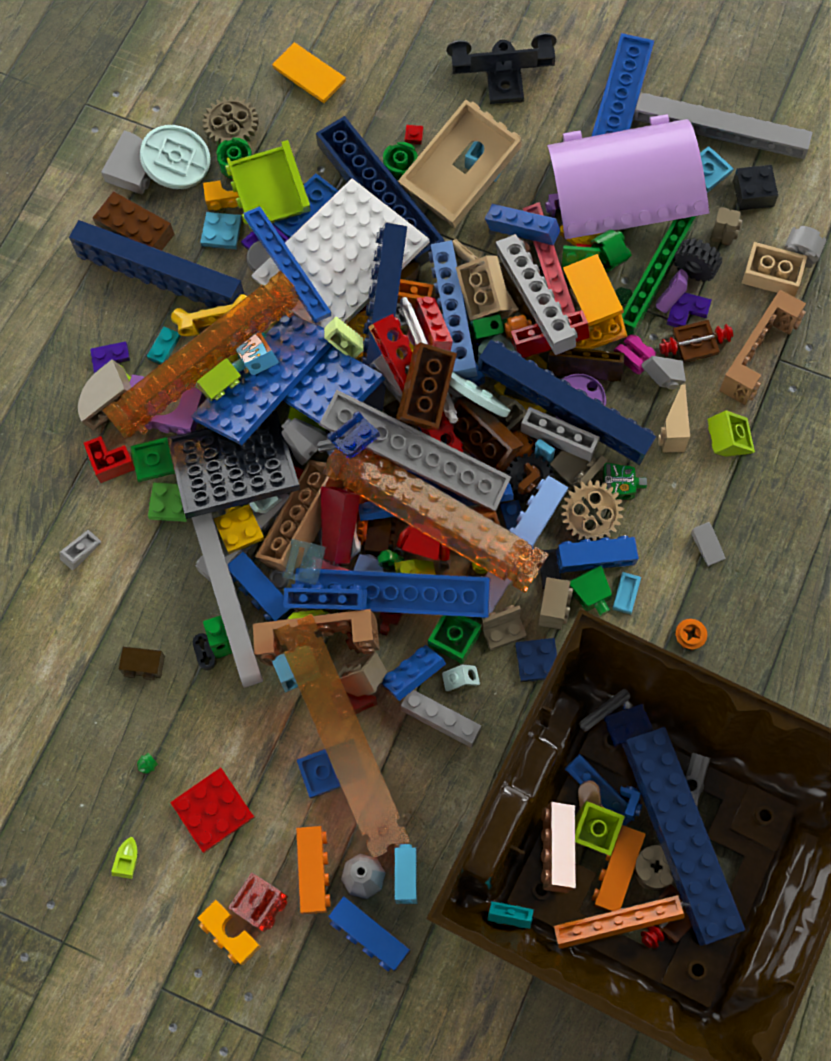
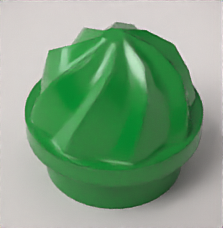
M149 753L144 756L141 755L137 762L138 770L145 774L155 771V767L158 765Z

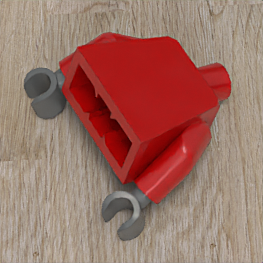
M427 513L424 524L415 522L400 533L397 545L392 552H396L398 549L401 551L400 556H403L405 552H409L436 561L440 560L439 569H441L443 563L447 564V570L450 569V545L447 535L443 533L442 529L435 527L438 516Z

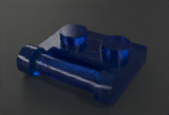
M357 411L350 420L335 432L331 431L327 437L351 460L376 440L380 433ZM357 423L360 424V426H358L345 438H343L342 440L339 439L343 434H345Z

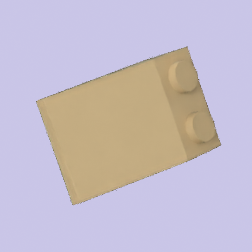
M681 385L666 418L664 427H661V435H658V445L662 446V453L685 452L688 445L690 428L685 385Z

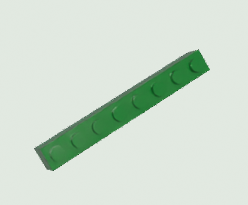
M697 216L676 219L670 225L623 310L622 318L627 336L636 333L674 263L675 253L682 241H686L694 227Z

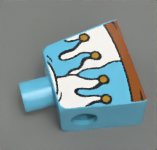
M258 331L237 348L236 351L241 358L232 363V365L238 372L247 368L251 375H256L278 364L279 361L260 331Z

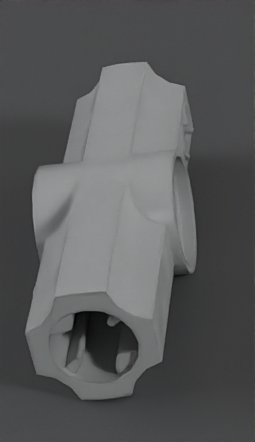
M692 753L685 778L688 786L691 780H696L698 784L697 789L691 791L697 806L700 794L704 789V780L711 758Z

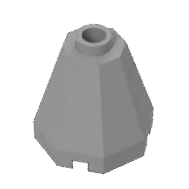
M297 418L293 420L288 419L281 426L284 429L281 432L295 459L301 465L306 463L318 450L317 444L320 441L327 440L329 437L324 430Z
M358 854L345 862L341 880L351 896L368 899L382 890L386 873L376 857ZM361 871L365 872L362 876L359 875Z

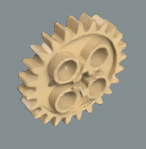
M588 480L586 486L581 481L580 488L574 485V492L567 491L570 497H563L567 504L561 505L562 508L566 509V511L560 513L566 516L562 522L569 523L566 529H573L571 532L572 536L578 533V540L585 536V539L592 537V540L596 541L597 537L600 539L604 538V534L611 537L609 531L616 532L617 530L614 525H621L617 519L623 518L619 511L624 510V508L618 506L622 500L615 499L619 494L617 492L612 494L613 487L606 489L607 483L604 482L600 486L598 480H596L594 485H592L591 480ZM598 493L599 500L592 503L590 501L591 494ZM582 497H585L593 509L596 508L594 512L601 520L602 525L598 524L592 514H588L590 511L582 501ZM577 504H582L583 511L579 514L574 513V507ZM603 509L610 510V515L607 518L601 517ZM593 520V528L586 529L585 522Z

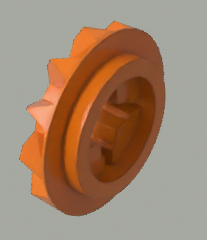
M359 517L357 537L361 542V546H364L369 520L360 521Z
M696 619L683 620L676 628L677 642L683 648L697 649L703 646L707 640L706 627ZM695 628L694 636H696V638L692 637L688 641V634L686 633V631L691 632V630Z

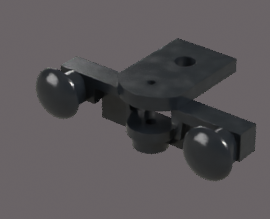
M540 33L532 39L531 45L533 49L515 50L510 41L503 39L493 46L492 52L469 54L472 50L469 42L456 40L447 46L446 52L452 57L453 74L486 72L490 104L524 102L521 69L555 66L554 46L557 39L551 33ZM504 84H507V85H509L510 87L507 88V89H504V88H502L501 86L504 85Z

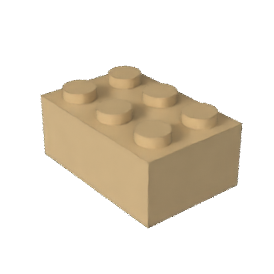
M754 242L742 284L776 293L782 290L795 297L808 256Z
M484 256L455 267L470 321L511 310L497 256Z

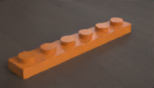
M677 895L556 925L554 929L559 949L685 917Z

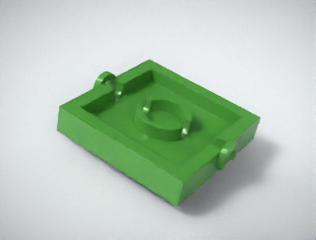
M153 482L149 502V520L187 522L178 484Z

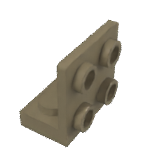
M561 450L550 463V466L574 489V485L578 488L581 487V481L586 486L588 480L594 477L607 460L603 456H599L597 458L592 457L589 462Z
M508 606L502 612L497 614L496 612H491L488 618L482 619V631L490 651L527 638L520 619V606Z

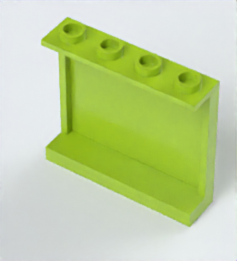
M288 140L282 141L281 147L230 162V159L227 158L228 165L225 168L228 176L232 175L233 181L231 186L233 192L238 193L239 197L236 198L239 209L243 208L244 213L260 206L270 222L274 223L311 211L310 203ZM242 214L244 225H246L248 222L244 218V214Z

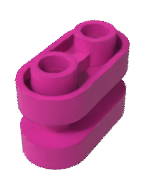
M630 334L624 339L625 346L619 344L614 349V352L624 353V364L634 373L640 375L645 371L641 364L651 356H655L656 352L653 348L647 347L642 343V340L637 335Z

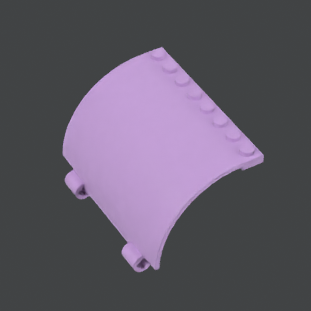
M668 114L650 117V126L582 138L580 130L563 133L564 142L547 145L555 175L565 239L604 233L609 229L615 231L709 214L702 160L693 127L688 119L669 122Z

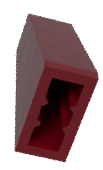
M321 486L323 559L330 561L331 565L341 566L342 563H350L360 494L339 487Z

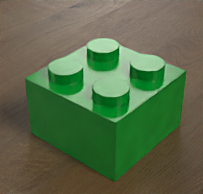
M442 615L428 639V647L463 665L482 632V625L466 616Z

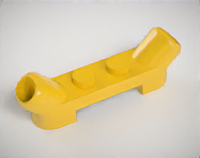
M241 294L233 304L227 306H217L213 309L199 310L190 314L181 308H177L172 312L171 320L178 325V333L182 336L198 335L199 328L224 322H230L233 327L240 326L248 322L247 313L252 309L253 302L246 295Z

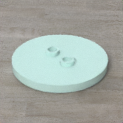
M164 125L153 129L145 136L140 148V161L147 175L158 184L172 189H187L199 184L207 175L210 166V153L203 139L192 130L178 125Z
M452 372L449 384L451 387L485 409L502 417L508 416L510 409L491 393Z

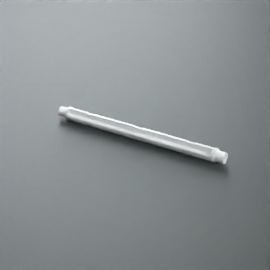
M406 297L401 298V310L416 345L420 342L428 344L411 303ZM447 393L443 410L450 423H455L458 421L457 412L449 393Z

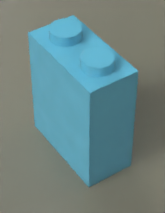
M401 844L399 848H395L396 904H417L416 848H412L411 844Z

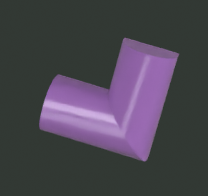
M682 268L669 281V287L657 299L656 308L664 313H667L687 290L688 275Z

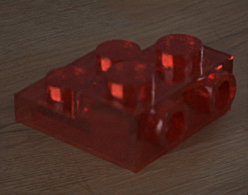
M251 872L228 908L265 933L267 929L269 930L274 926L277 913L285 909L288 896Z

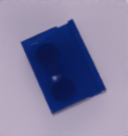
M643 704L603 718L607 724V729L614 746L623 744L627 739L654 731L647 713L644 711Z

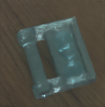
M291 539L290 544L292 547L286 571H283L282 577L317 585L326 547ZM299 547H303L305 550L299 574H295L293 571Z

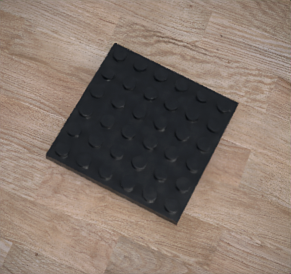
M272 411L243 445L209 428L167 438L186 519L300 490L288 446L281 433L283 430L277 411Z

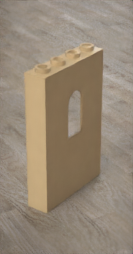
M468 100L461 104L398 181L408 194L454 229L522 148L521 137L517 133L508 131L502 122H496L490 113H484L475 102L470 103ZM474 141L481 142L484 145L483 154L470 170L464 174L453 163L470 143Z

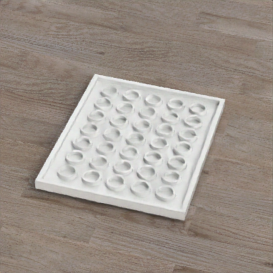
M351 179L285 242L330 309V317L314 323L271 257L251 276L253 280L299 318L323 328L335 317H338V319L344 321V324H347L371 300L368 297V291L373 282L370 276L371 270L376 263L373 261V254L378 246V243H375L379 228H382L385 222L407 226L402 269L430 241L428 237L354 179Z

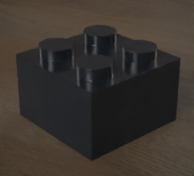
M772 165L736 168L733 183L739 211L774 207L778 198V191Z

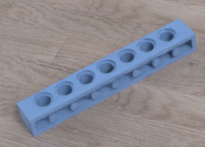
M451 240L431 244L432 252L428 253L430 263L434 262L435 266L431 270L433 278H437V283H434L435 292L440 294L437 303L439 309L443 310L442 317L453 340L451 352L457 353L453 373L463 378L477 376L461 286L455 268L457 264L453 243Z

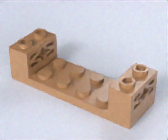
M782 290L778 291L726 373L719 390L720 392L744 405L749 400L753 401L761 385L759 382L761 374L751 370L746 365L749 361L751 362L756 349L761 346L766 333L770 332L772 326L789 335L793 329H798L806 313L803 310L806 305L805 302Z
M371 609L256 623L253 624L254 655L266 666H274L272 661L276 660L277 656L283 654L282 639L284 641H293L296 637L310 639L314 638V635L332 636L336 632L343 634L347 632L352 633L353 643L357 649L363 652V654H371L376 650H380L377 619Z

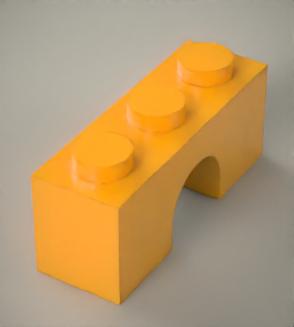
M220 180L203 183L208 211L238 206L236 198L239 197L238 193L224 190Z
M215 900L198 917L201 922L199 926L206 934L211 932L214 935L215 939L213 941L220 949L225 947L229 951L227 956L235 965L238 962L244 965L261 946L245 930L239 936L229 938L226 935L225 926L233 916Z

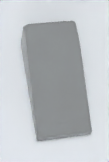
M710 522L692 529L691 535L707 566L726 559Z
M87 530L59 552L60 560L71 570H74L101 544V541Z

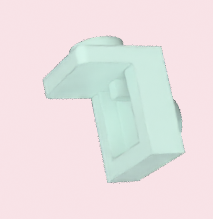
M278 495L251 502L249 505L255 512L266 514L282 501V498Z

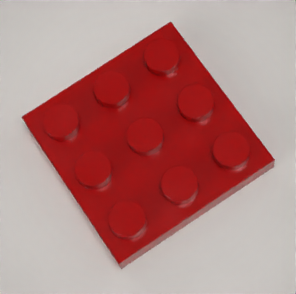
M221 767L170 802L203 853L209 851L255 818Z

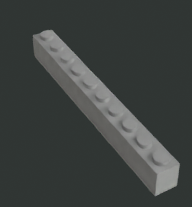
M640 93L634 120L649 124L650 117L668 114L669 122L688 119L694 133L697 135L800 159H805L812 132L805 129H797L788 125H780L770 121L758 120L753 117H745L735 113L723 112L718 109H710L701 105H693L645 93Z

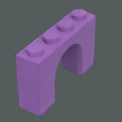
M132 374L130 385L136 398L121 408L119 412L125 424H137L146 429L155 428L164 433L173 432L177 435L196 430L197 422L192 419L191 415L201 406L206 398L198 388L185 386L180 403L173 412L167 415H155L147 410V404L153 389L150 378Z

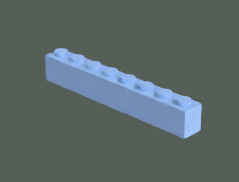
M550 476L546 480L542 479L536 488L539 490L536 496L532 495L526 504L529 506L526 512L522 511L516 520L519 522L516 528L512 527L506 536L509 538L505 545L503 543L500 545L496 552L498 557L495 561L491 560L486 568L488 573L485 577L491 578L489 613L493 612L568 490L567 486Z

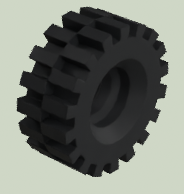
M688 238L686 241H682L674 255L673 261L674 265L678 266L677 269L680 270L682 268L689 278L706 282L707 280L711 281L714 279L722 264V257H720L721 254L719 252H716L715 247H710L709 243L705 244L703 240L699 239L697 241L695 238H692V240Z
M523 454V458L518 456L516 461H512L510 467L508 466L507 475L511 476L509 483L512 488L513 499L517 500L519 498L520 503L523 504L532 495L536 496L539 491L535 489L531 494L527 493L524 496L518 492V484L522 482V478L525 475L524 465L526 463H529L531 466L534 465L539 470L540 481L542 479L546 480L548 476L554 479L552 466L549 467V462L547 460L544 462L542 456L535 458L536 454H531V457H528V454Z

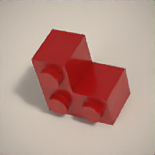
M101 436L84 442L93 470L100 483L135 470L134 463L125 445L108 451Z

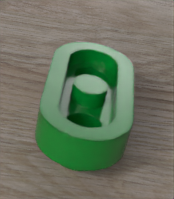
M391 550L382 551L377 556L379 566L389 571H395L394 563L405 561L404 557Z

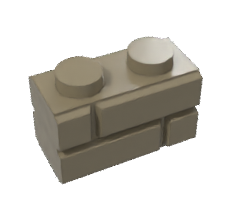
M719 208L710 238L711 241L721 242L730 246L733 239L737 240L742 224V219H739L740 211H729L727 208Z

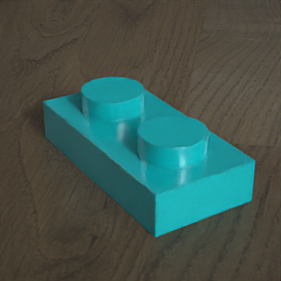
M163 327L147 355L148 360L164 366L181 335L174 330Z
M492 901L488 921L530 929L534 909Z

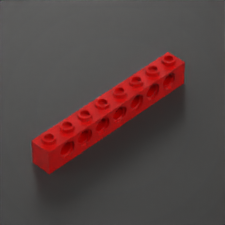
M391 314L373 323L368 328L403 394L407 377L405 368L409 367L413 352L409 346L410 341L405 334L403 335L400 329V321ZM388 332L394 335V341L388 339ZM397 350L403 352V359L397 356ZM444 410L438 429L431 431L421 428L424 434L440 442L441 436L444 435L447 438L446 445L463 452L462 442L455 436L453 432L454 427L444 415Z

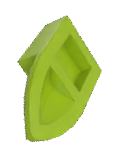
M133 837L125 840L119 847L111 872L112 876L133 878L137 863V845Z

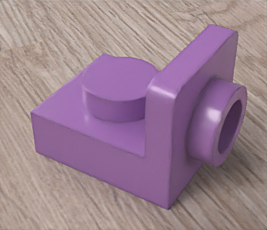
M558 193L550 194L548 202H545L546 212L550 213L552 218H555L556 209H560Z

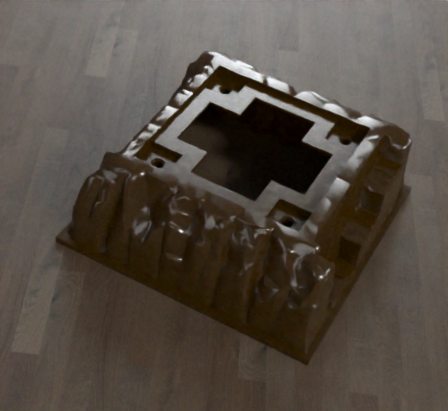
M580 609L426 920L693 1061H777L831 931V728ZM622 689H626L630 693L631 697L588 731H583L579 726L581 720ZM665 727L685 777L692 753L711 758L704 780L703 791L722 800V803L709 829L708 837L710 840L744 856L730 892L745 930L699 946L693 927H691L676 945L664 936V941H659L655 951L623 934L559 949L554 926L588 918V916L578 911L596 873L575 863V888L568 893L547 890V894L544 896L536 893L535 888L538 885H543L541 881L543 861L541 860L543 841L541 840L543 830L542 810L549 803L556 802L574 805L575 816L579 812L578 789L581 785L565 770V767L578 754L619 793L621 787L631 786L636 788L637 782L622 744L627 739ZM610 737L615 738L618 744L610 746L607 743V739ZM696 780L689 782L690 785L698 787ZM760 812L767 813L769 817L767 822L760 819ZM491 902L534 909L530 929L488 921ZM693 965L701 967L702 974L700 977L693 975L691 970Z

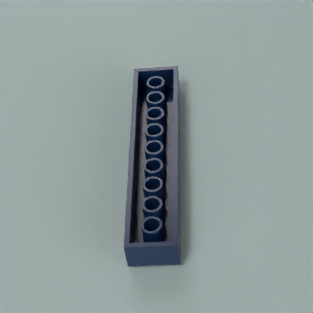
M343 116L316 132L318 147L347 183L354 179L429 238L430 242L411 260V262L420 263V267L429 262L428 252H432L431 244L445 242V240L349 120Z
M78 220L69 236L76 255L80 259H88L98 266L103 265L114 272H122L130 278H138L146 284H154L162 290H170L175 295H183L193 302L199 301L209 308L231 305L239 295L244 294L242 283L239 279Z
M385 222L376 234L375 243H378V246L373 254V261L376 263L371 270L370 279L373 282L368 291V297L371 300L366 307L365 315L368 316V319L364 323L363 334H366V337L363 341V356L359 360L367 366L382 354L368 327L391 314L394 317L396 315L407 226ZM388 332L387 337L390 341H392L393 334ZM382 382L363 403L382 412L386 390L385 384Z
M490 340L479 357L478 371L568 424L599 436V442L636 464L640 465L656 438L653 431L638 426L637 422L631 418L626 419L616 409H609L599 399L590 398L582 389L573 388L568 381L556 378L551 371L539 368L534 361L525 360L517 351H510L505 348L503 343Z
M663 727L627 739L622 746L699 946L744 931L743 922L666 728Z

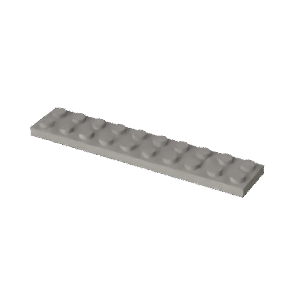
M336 390L319 423V426L488 510L496 511L511 479V476Z

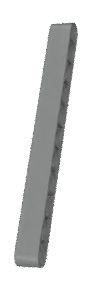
M212 513L192 517L242 685L246 688L263 682L257 658L254 655L253 645Z

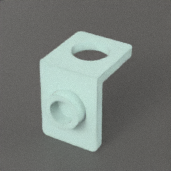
M460 665L442 673L446 691H451L464 685H480L476 666ZM469 670L473 673V676H474V679H473V680H471V679L469 678V675H468V671H469Z

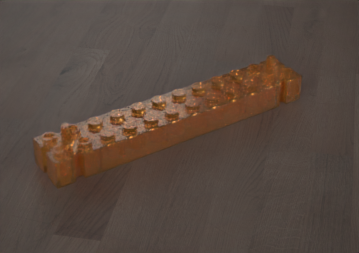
M279 271L269 279L266 285L262 284L121 395V399L117 402H112L102 411L125 439L133 436L137 429L141 434H145L147 428L144 425L148 424L156 414L162 413L171 402L180 399L185 391L194 388L200 378L224 359L237 354L236 350L240 345L258 331L260 333L266 331L271 323L282 318V312L291 318L294 315L292 309L299 302L295 286Z
M344 439L340 443L338 450L335 449L327 459L323 474L335 481L338 478L344 481L343 485L502 580L510 579L513 581L512 586L524 593L529 589L549 555L536 546L532 549V546L524 539L386 458L368 449L363 450L360 444Z
M310 614L298 619V625L291 628L290 624H287L274 631L281 647L287 646L288 651L284 652L362 836L368 834L370 840L365 843L373 859L388 852L386 847L391 844L397 848L399 845L411 841L403 825L398 827L396 820L400 819L398 811L322 636L316 638L314 632L318 631V627L313 615Z

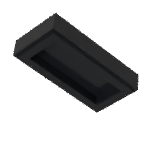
M556 549L538 550L542 589H545L546 578L561 580V573H559Z

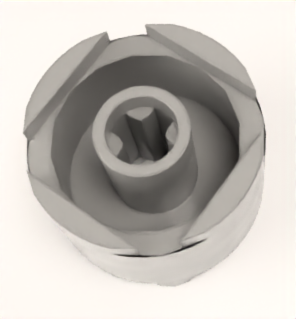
M800 226L799 229L793 227L783 250L808 256L805 267L810 268L818 262L826 243V238L823 237L822 239L819 236L820 232L811 227Z

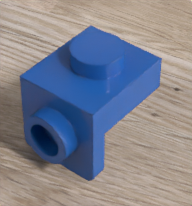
M631 786L621 787V796L630 798L625 812L626 819L634 821L636 816H640L643 804H640L642 799L641 793L638 792V789Z

